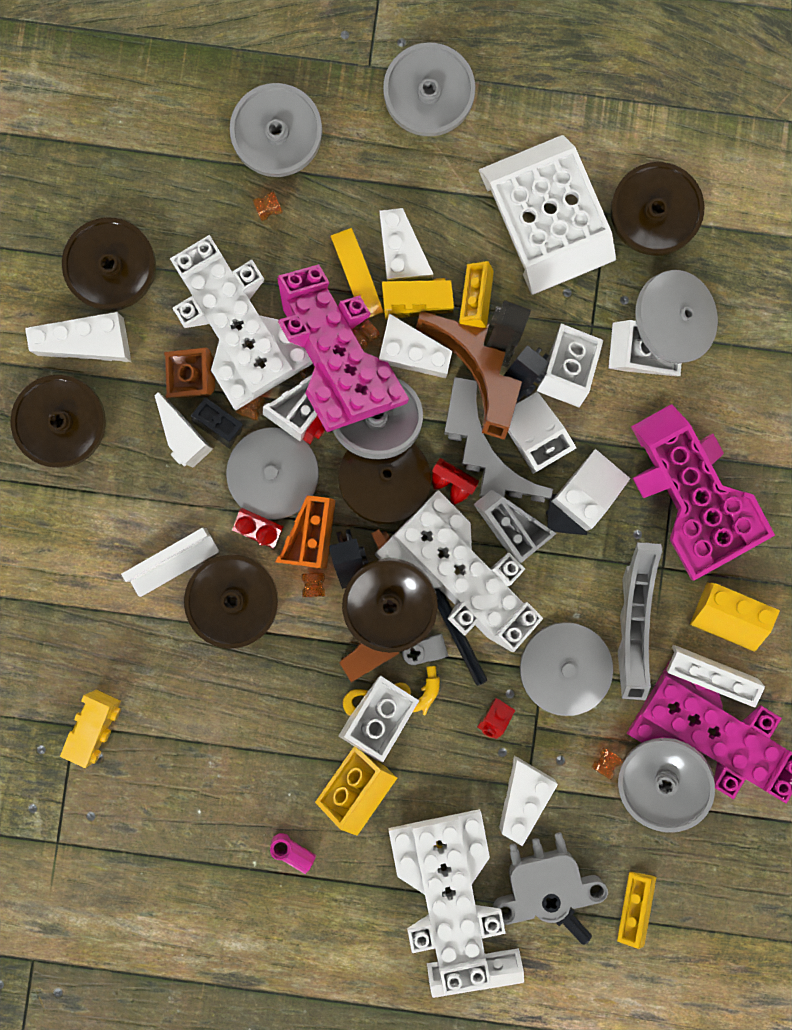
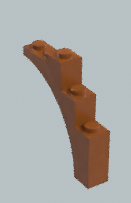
M421 311L416 330L449 348L463 361L475 378L484 406L482 433L505 440L522 381L509 376L499 375L506 352L483 346L489 324L487 323V328L460 324L456 320H449L436 316L433 313Z
M380 529L371 533L378 549L390 539L387 532L381 533ZM387 600V604H394L392 600ZM360 643L355 650L341 659L339 663L349 680L353 682L398 655L399 652H380Z

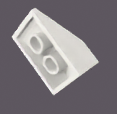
M626 320L613 323L609 369L669 376L681 375L682 363L673 364L663 361L646 347L639 334L636 321Z
M561 324L549 353L550 356L547 358L549 364L544 369L547 374L539 383L537 391L580 407L589 394L603 340Z
M157 393L155 399L168 446L173 451L171 456L183 466H196L213 448L166 397Z
M595 449L551 502L587 531L592 529L607 512L630 478Z
M379 676L349 717L339 737L373 759L384 762L419 700L382 676Z

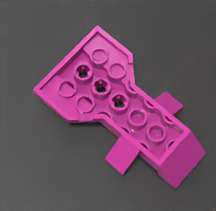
M319 264L278 276L283 311L287 316L286 318L279 319L278 323L288 341L305 348L315 366L305 394L326 432L408 403L409 398L389 363L365 353L352 332L353 328L370 317L371 314L361 296L340 301L337 306L328 290L329 281Z
M672 404L631 426L641 447L645 448L654 467L647 469L632 479L643 498L667 489L678 510L670 541L691 580L694 581L775 536L753 494L723 486L712 464L724 453L714 434H710L699 441L690 423ZM697 492L703 494L700 497L701 501L695 499V497L697 496ZM708 512L713 513V516L711 517L712 521L706 520ZM718 533H724V536L721 537L722 542L717 540Z
M668 663L627 731V734L641 743L656 738L676 739L689 744L697 751H701L717 761L714 775L715 788L732 799L736 797L744 781L748 780L787 804L792 796V752L769 739L782 718L760 705L743 721H740L723 710L719 693L668 673ZM676 702V710H672L669 713L670 709L667 708L668 704H674ZM696 714L695 723H690L687 720L689 715L694 716ZM715 728L716 733L714 735H710L708 729Z

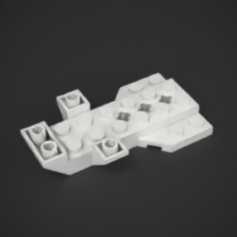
M210 235L170 258L192 294L191 297L173 307V310L184 328L211 325L219 338L211 371L235 410H238L313 364L305 348L288 341L278 323V319L259 316L250 302L251 297L264 281L253 260L231 271ZM240 324L243 328L238 331L236 326ZM252 343L254 348L249 349L247 345ZM263 361L266 366L261 369L258 364Z
M439 490L375 554L378 559H401L420 568L429 577L434 588H439L455 604L448 620L463 635H466L475 625L487 638L514 652L543 620V617L528 602L523 603L508 588L525 568L510 553H507L489 568L472 551L471 523ZM422 534H426L428 536V540H426L425 542L421 539V537L423 536ZM440 550L444 553V557L441 559L437 555ZM454 567H458L461 574L456 575Z
M480 809L388 828L397 877L425 895L429 913L407 928L412 953L430 949L436 950L444 995L491 985L482 938L506 933L500 908L475 905L472 883L490 858ZM441 840L442 844H445L442 845V848H437V846L433 845H437L436 841ZM446 863V866L449 867L445 871L438 869L441 868L440 865ZM446 887H450L453 890L449 894L443 892Z

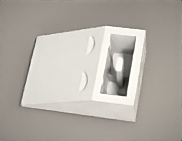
M538 391L516 404L508 433L533 474L576 449L566 429Z

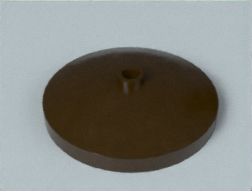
M650 162L634 168L624 176L613 194L610 212L612 224L617 235L628 247L645 255L662 256L680 250L692 240L702 224L705 205L698 183L687 171L671 163Z
M98 218L80 226L68 239L62 255V272L68 288L80 301L98 310L117 311L137 303L148 292L155 277L156 258L149 240L136 226L118 218Z
M49 375L33 381L18 395L12 408L10 424L14 441L25 456L40 465L52 468H67L85 461L96 451L105 433L106 417L101 400L87 384L70 376ZM64 419V423L60 427L59 422Z
M414 443L401 454L385 459L365 458L347 450L340 463L338 483L344 501L358 516L373 523L393 524L412 516L425 502L430 490L431 473L426 457ZM383 472L390 475V478H385Z
M240 555L219 556L202 564L191 576L184 595L185 614L194 632L207 643L228 649L244 647L260 639L272 626L278 610L277 588L269 572L258 562ZM231 597L237 598L236 605L230 604Z
M395 558L375 560L361 567L349 580L342 600L343 617L351 634L363 645L376 651L388 653L408 650L423 641L434 626L438 610L436 591L429 577L414 564ZM387 600H392L394 604H387Z

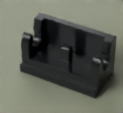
M206 397L191 415L192 422L229 449L234 444L235 437L239 436L242 432L243 424Z

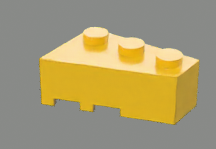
M436 278L432 281L382 282L385 320L388 319L389 314L396 318L417 317L421 311L435 315L453 313L454 303L451 280Z
M97 689L83 695L82 702L85 705L81 713L78 712L74 720L77 722L73 730L69 732L60 757L85 769L98 761L101 755L99 748L102 742L105 743L111 733L109 726L112 721L115 722L121 712V708H118L121 703L120 700Z

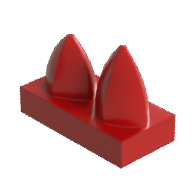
M441 458L432 470V484L435 490L444 488L450 482L453 484L450 492V500L453 505L464 501L470 494L472 495L479 483V480Z
M241 508L232 531L257 541L259 545H266L274 549L284 526Z

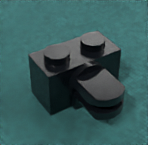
M527 345L503 375L522 381L517 401L524 394L528 397L536 388V385L533 383L539 384L547 374L544 369L549 364L546 359L550 355L545 353L543 357L539 354L542 351L540 347L534 351Z
M350 529L345 530L348 541H344L341 531L336 532L339 543L329 546L333 565L342 589L346 588L356 571L369 563L364 546L359 547L357 539L352 538Z

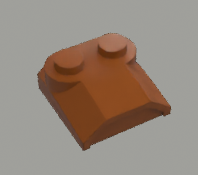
M205 347L164 352L166 362V398L208 397L212 395L215 390V376L211 371L214 358L210 349Z

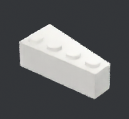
M118 312L25 328L29 351L37 356L131 362L124 318Z

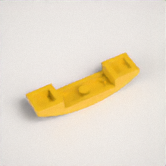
M352 228L331 235V240L353 297L361 296L371 313L367 319L383 314L375 286Z

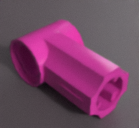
M279 833L272 838L270 853L274 859L282 860L304 874L310 870L316 858L314 853L292 841L287 834ZM283 842L287 845V848L284 851H279L275 848V845Z

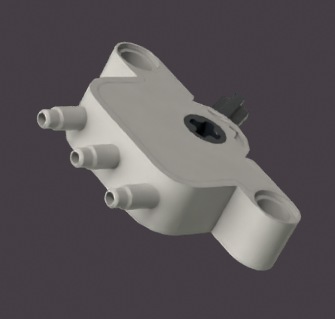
M560 832L555 834L557 850L543 853L539 838L532 839L534 855L521 858L517 844H510L512 864L509 867V878L513 894L501 896L493 903V908L504 906L510 908L507 914L502 915L504 925L534 919L536 915L540 920L547 923H556L558 926L563 924L582 945L589 943L592 934L573 915V909L601 903L607 898L608 889L602 879L596 875L580 878L577 863L567 851L565 840ZM600 885L598 892H590L592 886ZM549 897L550 899L554 900L553 902L546 901V898Z

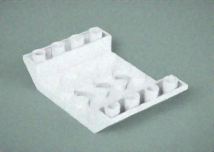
M564 135L479 169L487 192L492 191L525 269L523 276L531 295L616 261L612 231L576 147ZM570 194L574 195L578 202L575 205H569L565 197ZM547 203L555 205L556 212L554 214L546 213L544 205ZM526 212H531L535 216V221L527 223L523 220L522 215Z

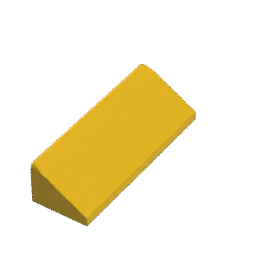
M489 261L467 264L459 319L460 324L487 328L494 270Z
M629 872L617 942L637 949L645 945L656 883L655 876Z

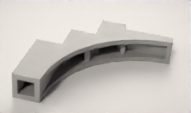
M455 377L444 434L449 435L448 439L462 441V438H466L462 465L466 466V470L480 472V469H484L479 496L483 497L490 490H493L503 497L505 492H509V497L522 498V495L531 496V501L544 503L545 499H551L553 489L534 484L517 475L495 454L484 433H482V427L478 418L476 402L477 382Z
M637 542L630 566H626L622 579L624 605L620 614L622 640L618 649L622 699L646 700L651 688L649 672L650 613L656 573L662 554L661 544Z

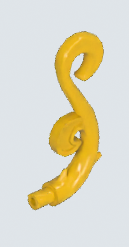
M436 666L426 667L428 678H426L425 686L421 688L425 692L417 699L419 702L413 712L422 710L423 715H426L429 707L437 697L440 688V678L437 677ZM399 682L394 684L411 695L410 687L406 683ZM354 689L346 694L343 699V708L347 715L351 716L356 709L353 705L354 697L365 696L368 692L367 690Z

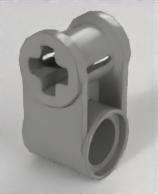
M442 634L427 637L412 647L415 651H419V654L416 655V660L407 657L410 649L402 652L404 660L411 665L431 662L449 656Z

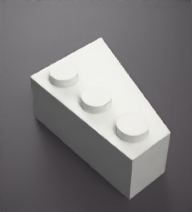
M389 314L379 360L388 362L393 367L446 378L452 351Z

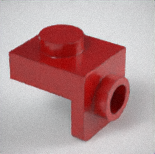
M318 415L308 427L303 437V440L310 445L315 438L320 439L325 432V428Z
M495 698L477 728L482 730V733L487 737L497 739L505 732L515 709Z

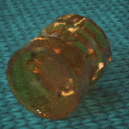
M274 191L267 193L264 198L258 197L253 199L261 221L267 220L269 215L283 213Z
M368 319L361 322L357 329H352L363 351L368 347L370 341L380 337V333Z
M259 396L239 408L236 413L258 421L260 414L257 409L264 405L266 399Z
M325 573L302 574V581L304 582L302 597H324L325 589L323 588V582L325 581Z
M603 747L600 752V759L594 761L591 767L612 780L615 775L614 770L617 766L621 765L623 759Z

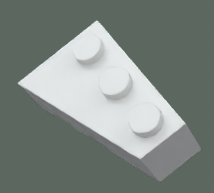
M403 208L380 211L387 281H432L433 272Z
M312 375L301 381L299 385L290 391L283 393L273 402L263 406L264 416L299 441L303 439L306 430L317 417V413L305 394Z
M514 755L499 828L504 836L523 846L558 784L554 778Z

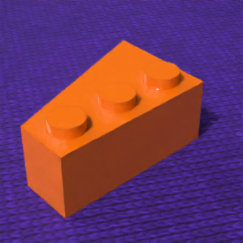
M306 496L294 521L295 524L290 535L287 536L285 545L275 562L327 569L336 500L325 497Z

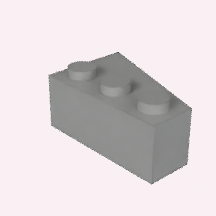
M490 490L474 503V506L506 551L520 563L556 535L551 529L493 490Z

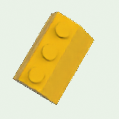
M707 582L690 625L755 652L771 633L780 610L719 584Z
M354 746L315 803L340 830L358 836L397 780V777L382 763Z

